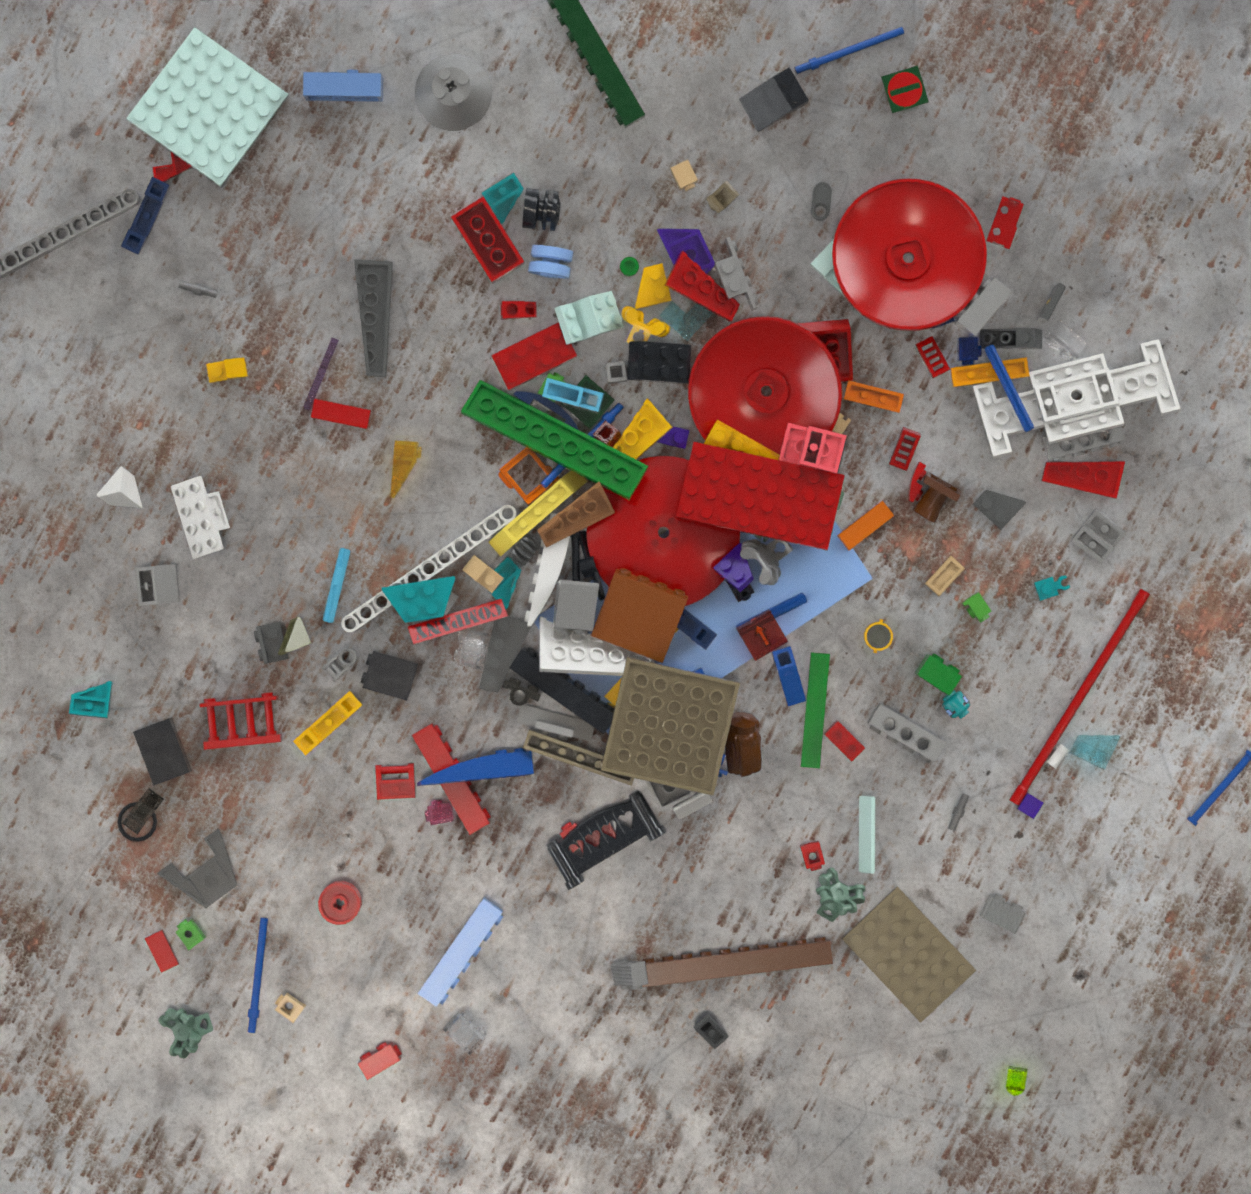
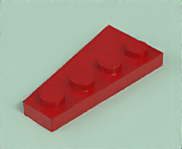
M684 251L680 252L664 284L666 287L729 322L733 320L740 306L734 298L728 299L725 290L715 283V280L710 275H707L696 262H693Z

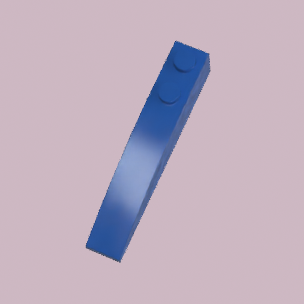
M524 748L514 749L513 753H507V750H498L493 755L467 760L438 771L417 782V786L534 774L532 752L526 751Z

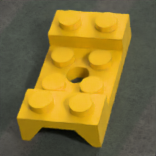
M719 420L716 421L704 442L707 445L744 451L748 454L775 460L779 459V454Z

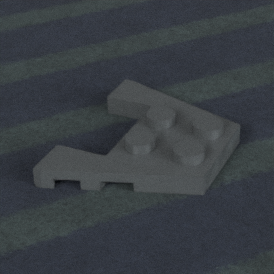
M219 828L204 838L215 856L187 877L183 878L173 863H170L157 873L204 908H208L238 886Z

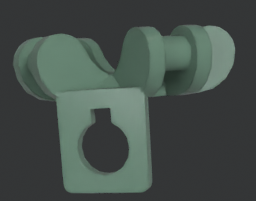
M830 867L826 874L823 873L819 876V882L822 886L816 889V893L821 897V906L817 910V914L833 922L839 915H846L847 912H857L856 904L865 902V896H863L865 886L861 884L854 886L845 885L839 881L838 873L834 868ZM850 893H855V896L850 897ZM824 910H825V911H827V910L831 911V914H832V915L826 914V913L824 912Z
M170 1008L165 1012V1015L160 1016L158 1019L163 1027H168L173 1031L175 1037L173 1044L170 1046L169 1054L174 1057L179 1055L183 1059L189 1053L197 1052V1044L200 1043L202 1036L213 1031L208 1013L194 1017L191 1014L187 1015V1011L183 1008L178 1011ZM202 1019L207 1023L206 1029L200 1028L199 1024Z

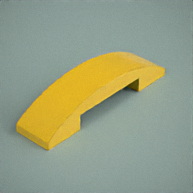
M349 691L293 742L306 756L362 706V703Z

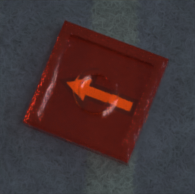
M770 609L736 628L755 661L788 642Z

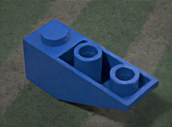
M791 646L771 651L787 705L792 706L805 702L806 698Z

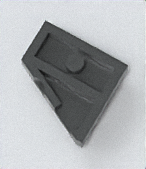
M985 490L973 503L1000 530L1026 504L1023 500Z

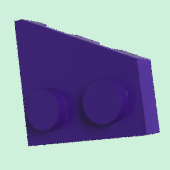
M741 543L734 547L713 567L715 572L739 592L754 580L748 560L743 559L740 555L742 550Z

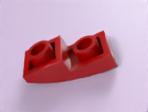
M918 462L909 484L908 501L911 503L914 500L918 501L923 494L921 490L923 486L917 483V480L921 481L927 471L924 470L926 465Z

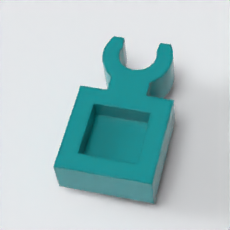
M1060 576L1055 582L1053 577L1034 582L1039 601L1059 595L1057 589H1069L1070 585H1061V581L1066 579L1067 576Z

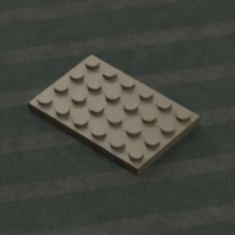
M898 886L841 938L920 1023L976 971Z

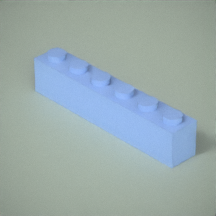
M486 898L482 899L423 984L418 995L436 1007L439 1003L443 1005L449 996L446 994L449 988L454 989L460 979L457 977L460 972L465 973L470 966L468 961L471 956L476 957L481 950V947H479L480 943L483 940L487 941L493 933L490 931L494 924L497 926L502 920V909Z

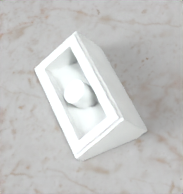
M697 793L673 806V810L678 819H682L712 803V799L708 794Z

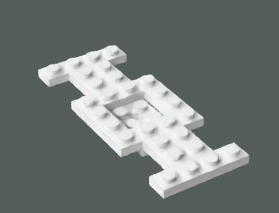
M1159 339L1140 344L1144 362L1109 370L1102 353L1029 372L1033 390L1018 393L1034 425L1033 430L1044 427L1050 445L1124 426L1121 407L1156 399L1161 416L1180 412L1181 408ZM992 382L973 386L993 459L1012 454L1008 436L1025 431L1008 396L997 399ZM1074 392H1079L1082 398L1074 400L1071 395Z

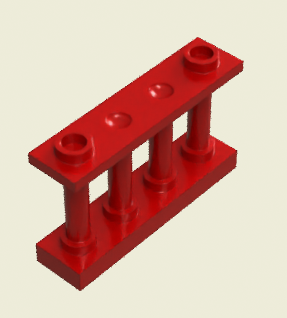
M273 692L261 693V697L218 702H216L215 698L204 699V703H200L199 706L200 708L207 707L210 736L208 741L203 742L204 750L282 742V734H277V731L274 730L272 700H278V696H273ZM264 701L267 731L265 735L258 736V733L255 732L252 702ZM245 703L248 733H246V737L239 738L238 734H236L233 704ZM226 705L229 735H227V739L220 740L219 736H217L214 706Z

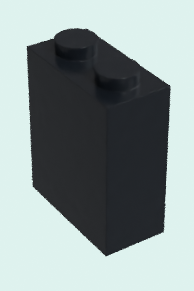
M373 651L372 654L369 653L366 661V665H369L367 673L363 672L360 683H363V688L407 701L419 663Z

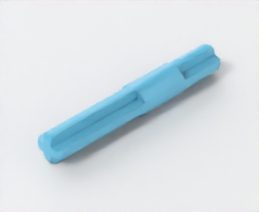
M339 549L323 615L324 622H334L350 556L349 549Z

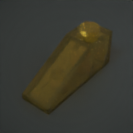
M395 440L390 498H396L415 467L418 458H421L422 447H419L418 442Z

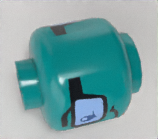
M953 690L950 696L946 695L942 699L944 701L942 707L951 718L959 717L962 719L969 713L967 709L971 703L963 692Z

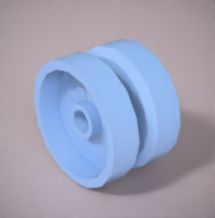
M532 245L531 256L542 261L534 260L529 262V273L547 278L569 279L571 268L560 263L572 262L573 251L553 246Z

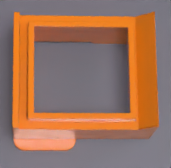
M526 447L500 468L498 475L509 489L514 488L526 504L530 506L534 500L553 486L560 478L557 476L547 488L540 484L526 495L508 474L511 468L530 454L547 476L553 470L550 466H545L533 450Z

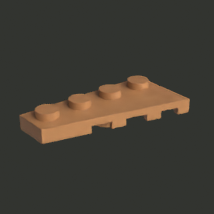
M598 482L537 531L547 548L614 514L615 511L600 482Z

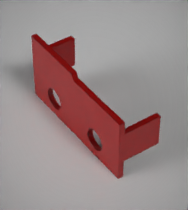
M1002 196L986 240L987 242L1010 249L1017 230L1016 225L1024 206L1021 200ZM1003 206H1006L1008 208V212L1006 214H1003L1001 212V208ZM994 228L1000 229L999 235L993 234Z

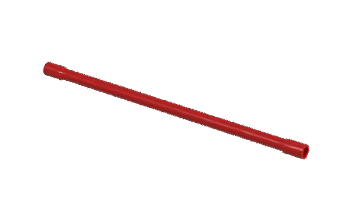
M1140 588L1129 610L1024 779L1009 799L1011 802L1019 806L1035 777L1137 613L1142 609L1150 596L1148 592Z

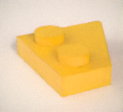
M663 263L644 267L635 309L672 301L669 288L664 285L667 279Z

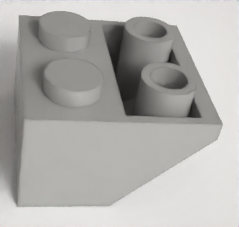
M176 564L135 568L138 606L180 602Z

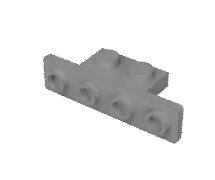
M727 237L724 241L731 257L715 262L716 269L728 299L745 293L751 311L757 309L756 305L759 304L755 293H751L749 288L752 286L748 276L744 275L742 270L745 269L742 259L737 257L736 251H738L736 242L734 240L731 241V238Z
M525 704L521 705L517 718L518 723L538 729V733L549 735V732L556 733L557 738L567 740L568 737H575L591 741L594 727L582 719Z

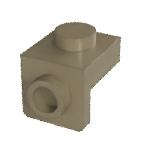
M726 181L706 200L713 211L720 213L740 194Z

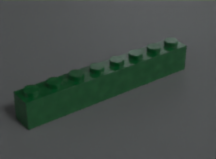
M547 0L552 10L556 9L559 14L556 17L560 25L566 26L568 30L566 35L570 42L576 43L578 56L581 60L583 58L586 60L588 65L585 67L590 76L594 75L597 79L595 84L600 93L604 91L607 96L605 101L610 109L614 108L617 113L614 117L620 126L624 125L626 129L645 117L644 111L579 0Z

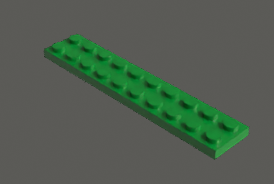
M479 380L461 410V414L595 483L600 482L602 487L628 500L631 499L648 470V466L482 380Z

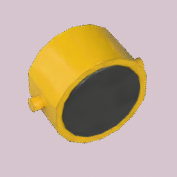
M879 619V622L869 624L863 633L865 644L870 649H873V653L876 654L877 650L887 649L893 640L891 628L883 623L882 619Z

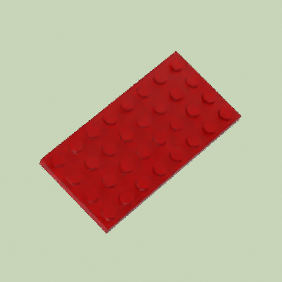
M693 442L676 517L828 551L845 475Z

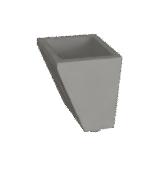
M559 580L556 582L553 628H557V632L569 633V630H576V634L588 635V631H593L599 583Z

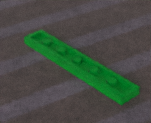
M814 652L810 654L800 767L820 769L830 654Z

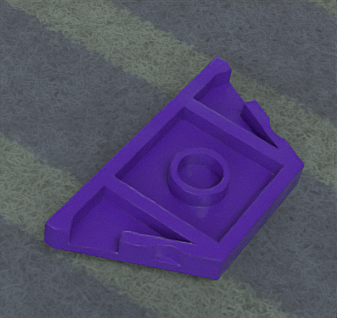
M657 229L673 266L680 252L684 251L706 274L714 267V259L699 229Z

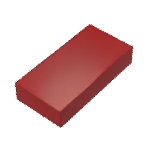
M163 929L145 938L161 973L179 965Z

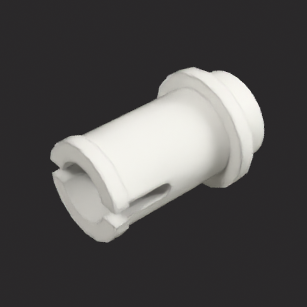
M1062 744L1056 746L1057 749L1046 761L1055 769H1057L1066 755L1069 756L1068 752L1070 750Z

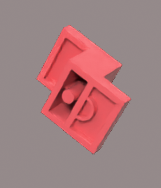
M788 423L778 460L837 474L847 435L812 426L803 427Z

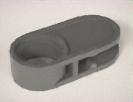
M825 182L818 183L813 190L811 214L818 221L825 220L830 213L832 189ZM818 206H823L826 209V214L823 217H819L815 213V209Z

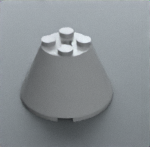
M446 54L433 59L422 69L416 82L415 98L420 112L429 123L443 130L460 131L478 123L486 114L491 103L492 88L486 71L475 60L464 55ZM451 87H456V88H457V89H453L452 92H449V89H450Z

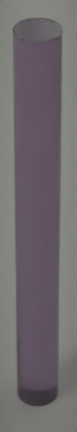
M331 338L303 409L310 411L338 344V339Z

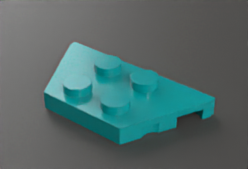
M451 576L383 587L382 591L405 623L444 617L456 578Z

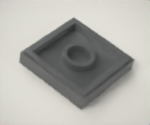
M1059 283L1054 287L1037 319L1038 321L1045 323L1050 319L1066 288L1065 285Z

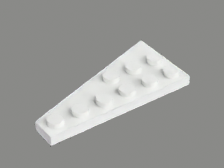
M541 616L539 618V672L622 676L627 657L655 663L653 659L595 638L589 633L588 635L576 634V630H569V633L557 632V628H553V622L547 621V618Z

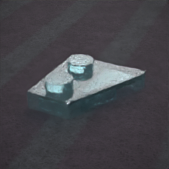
M1078 735L1069 753L1105 770L1121 736Z

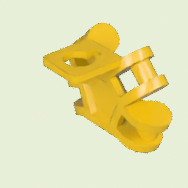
M625 306L622 309L621 315L623 320L633 325L627 338V343L634 341L633 335L639 332L640 329L644 330L643 341H648L651 334L657 337H665L669 334L670 326L665 322L654 318L645 324L642 311L630 306Z

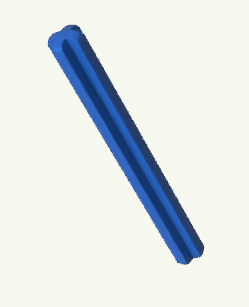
M987 346L985 352L1024 431L1029 432L1033 430L1034 425L995 346Z

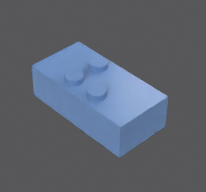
M347 70V73L303 72V96L306 101L383 102V77L381 73H358V70Z

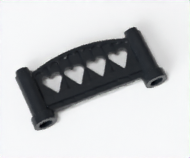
M637 791L629 796L630 800L628 802L608 807L588 817L569 832L561 842L555 839L547 844V850L566 881L564 884L568 890L585 881L581 875L583 872L647 835L649 841H653L666 833L664 826H660L642 793L640 794ZM627 811L632 812L633 815L632 829L618 821V817L625 815ZM610 821H614L616 823V839L603 833L602 826L608 825ZM595 830L600 833L599 848L585 841L586 835H592V832ZM578 840L583 842V858L569 851V846L571 844L575 845Z

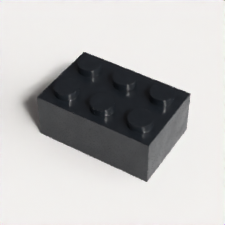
M649 341L629 342L628 380L672 384L689 383L691 345Z
M172 717L133 732L153 786L192 771Z

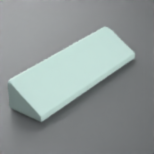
M859 796V872L870 874L875 873V797Z

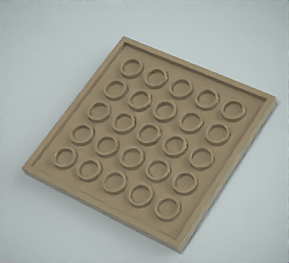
M627 657L600 770L714 796L740 683Z

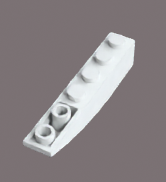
M551 513L550 517H546L545 523L557 514ZM570 536L547 548L543 540H541L540 546L544 547L542 554H538L536 563L540 567L539 572L534 573L532 584L536 586L535 591L530 592L528 603H532L531 610H527L524 621L528 622L527 627H532L553 592L566 557Z

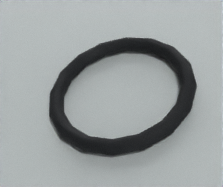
M134 802L123 807L119 813L117 823L119 831L125 838L139 842L152 836L156 830L157 818L150 806L145 803ZM134 806L144 807L151 813L153 818L150 832L139 838L128 835L122 828L121 823L125 811Z

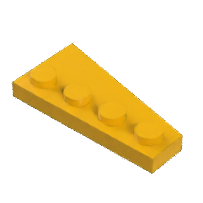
M647 398L613 448L637 460L673 427Z

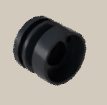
M526 188L522 228L535 229L537 221H541L542 230H546V223L551 222L550 231H555L560 216L561 202L559 191H554L553 199H549V190H546L543 199L540 198L539 189Z

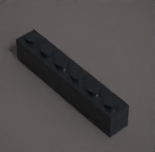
M526 647L521 649L509 667L511 670L604 734L608 730L615 709L613 704L600 700V695L594 691L590 693L585 689L583 683L570 679L568 673L539 672L538 652L530 647L528 649Z

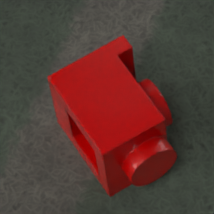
M819 841L800 845L806 869H811V871L821 869V865H824L825 861ZM810 853L816 854L814 860L809 858Z

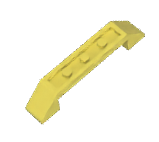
M569 471L488 543L502 556L588 481L583 476Z

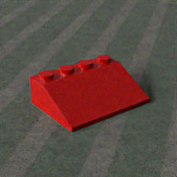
M849 319L798 323L814 333L829 349L839 369L841 382L853 381Z

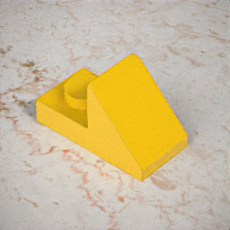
M244 357L224 359L223 361L206 364L209 383L248 377Z

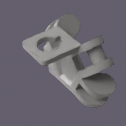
M752 539L742 543L740 555L743 559H756L760 563L762 571L759 576V582L761 584L775 585L781 575L778 561L789 554L793 548L788 542L775 539L768 545H765L757 539ZM778 542L785 545V551L782 553H775L774 551Z

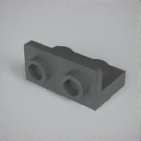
M281 622L257 626L254 636L256 642H259L261 647L258 650L260 661L268 664L289 659L287 653L281 656L278 655L284 638Z

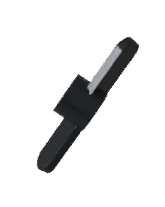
M582 531L579 541L584 559L579 560L580 569L585 578L592 576L593 582L599 583L598 598L601 601L605 599V594L598 574L599 571L596 568L594 557H590L587 532Z

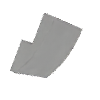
M1096 508L1072 538V541L1102 564L1124 537L1126 531Z

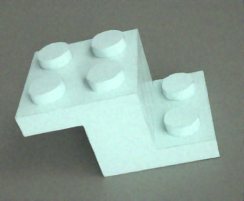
M612 291L588 296L576 302L554 308L566 345L588 340L624 327Z

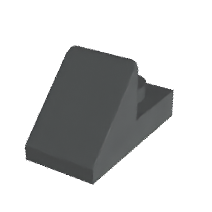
M710 1014L693 1027L714 1049L729 1037Z

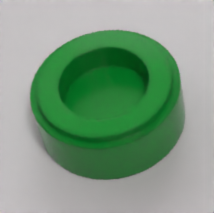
M626 257L620 263V270L625 276H634L639 270V263L633 257Z

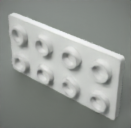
M202 476L172 485L171 490L192 558L196 559L223 550L224 547L219 531L228 529L230 526L219 491L207 494Z

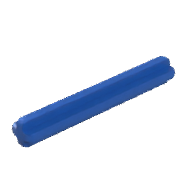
M800 593L737 624L736 628L739 634L743 635L755 629V623L761 626L807 603V598L804 593Z

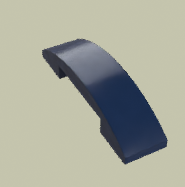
M155 177L151 178L144 193V199L131 228L126 233L121 247L139 255L163 206L170 187L169 184Z
M515 391L513 394L531 405L533 400H536L564 418V423L579 430L568 413L553 401L530 392Z
M686 609L683 610L677 628L703 649L707 650L717 634Z

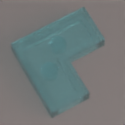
M672 301L659 316L688 341L710 318L713 312L696 303L686 314Z

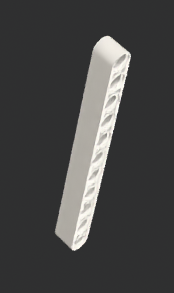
M511 505L502 506L390 586L409 583L408 578L412 574L418 576V582L431 579L516 518V509ZM506 508L513 510V517L510 519L503 517V510ZM490 519H495L498 523L495 530H489L487 527V522ZM475 530H479L482 534L479 541H474L471 538V534ZM459 541H463L466 544V549L463 552H458L455 548L456 543ZM443 552L450 554V561L447 563L440 561V555ZM427 563H431L435 567L432 574H427L424 571ZM381 591L345 616L341 622L342 628L346 632L357 631L391 607L392 604L383 591ZM380 596H384L387 599L385 607H380L377 604V599ZM365 607L370 608L372 611L369 618H364L361 614L362 609ZM349 618L354 619L356 622V626L353 629L346 627V620Z

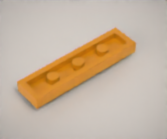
M1027 357L1002 361L1010 379L1029 377ZM991 362L950 368L953 387L1000 381Z

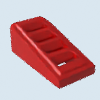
M933 336L915 344L932 379L951 370ZM930 343L932 344V347L924 351L922 350V347ZM935 350V354L926 357L925 354ZM936 357L940 359L932 364L929 362ZM942 363L943 367L936 371L933 370V367Z
M906 427L902 428L889 465L907 471L921 438L919 432ZM905 435L913 437L914 441L904 438ZM902 442L912 445L911 448L901 445ZM899 449L908 452V456L899 453ZM899 457L906 460V462L903 463L895 459Z

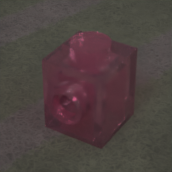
M442 799L431 801V805L427 806L428 810H425L426 822L430 821V825L454 821L450 801L444 803Z

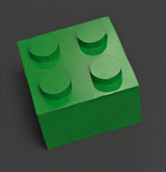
M927 654L915 671V674L950 696L962 678L959 674L960 670L950 664L946 666L943 664L944 659L936 654H932V656Z

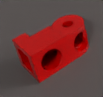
M502 301L500 303L501 320L537 318L536 302Z

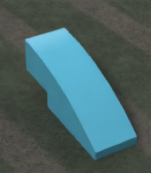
M547 378L542 397L600 412L605 393Z

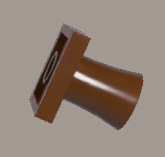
M927 471L923 483L930 487L913 510L927 520L936 523L946 499L949 497L957 502L961 496V490Z

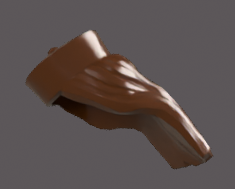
M733 713L725 745L728 772L740 775L741 777L759 772L762 763L761 735L757 729L759 727V720L750 713Z

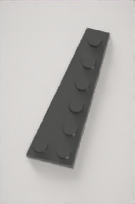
M354 259L366 375L386 377L393 262Z

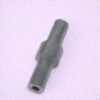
M180 281L178 287L199 296L202 294L216 298L218 291L203 287L202 284L198 283L191 284Z
M962 793L957 807H954L952 812L954 815L948 829L956 830L960 818L964 816V808L969 795Z

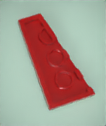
M1125 461L1046 462L1041 481L1117 499Z

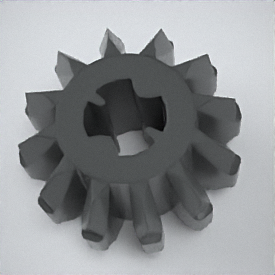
M526 534L510 552V557L516 564L524 566L540 548L541 543L534 536Z

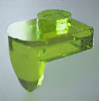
M1014 1066L1008 1067L1006 1090L1009 1094L1018 1096L1024 1092L1028 1069Z

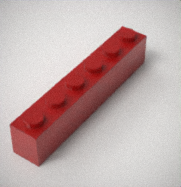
M431 723L414 733L412 737L433 773H436L460 762L457 758L453 759L450 752H452L449 743L447 741L444 743L440 737L443 733L439 726H434ZM471 781L440 784L469 835L490 823L491 815L486 808L482 809L479 804L482 800L476 791L472 792L470 785H472Z

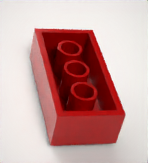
M484 196L451 216L454 224L492 284L525 264Z
M559 322L491 355L508 391L577 358L572 344L566 345Z

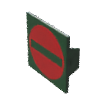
M918 65L881 76L892 114L929 103Z

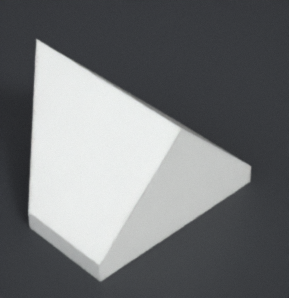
M122 466L97 493V496L108 505L143 508L135 476Z

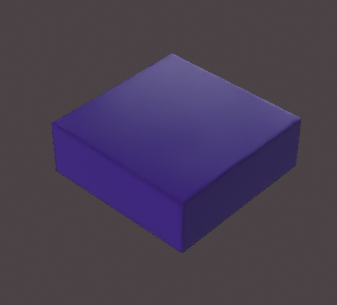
M1027 793L1017 809L1034 819L1044 803Z

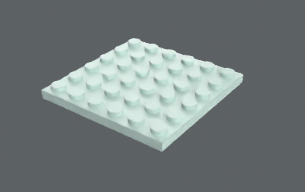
M194 27L126 119L221 187L289 94Z

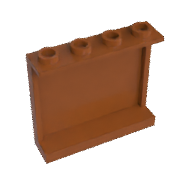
M616 568L591 636L663 663L688 596L682 590H671L664 583H653L643 575L637 577L632 575L631 571L621 568L619 570Z

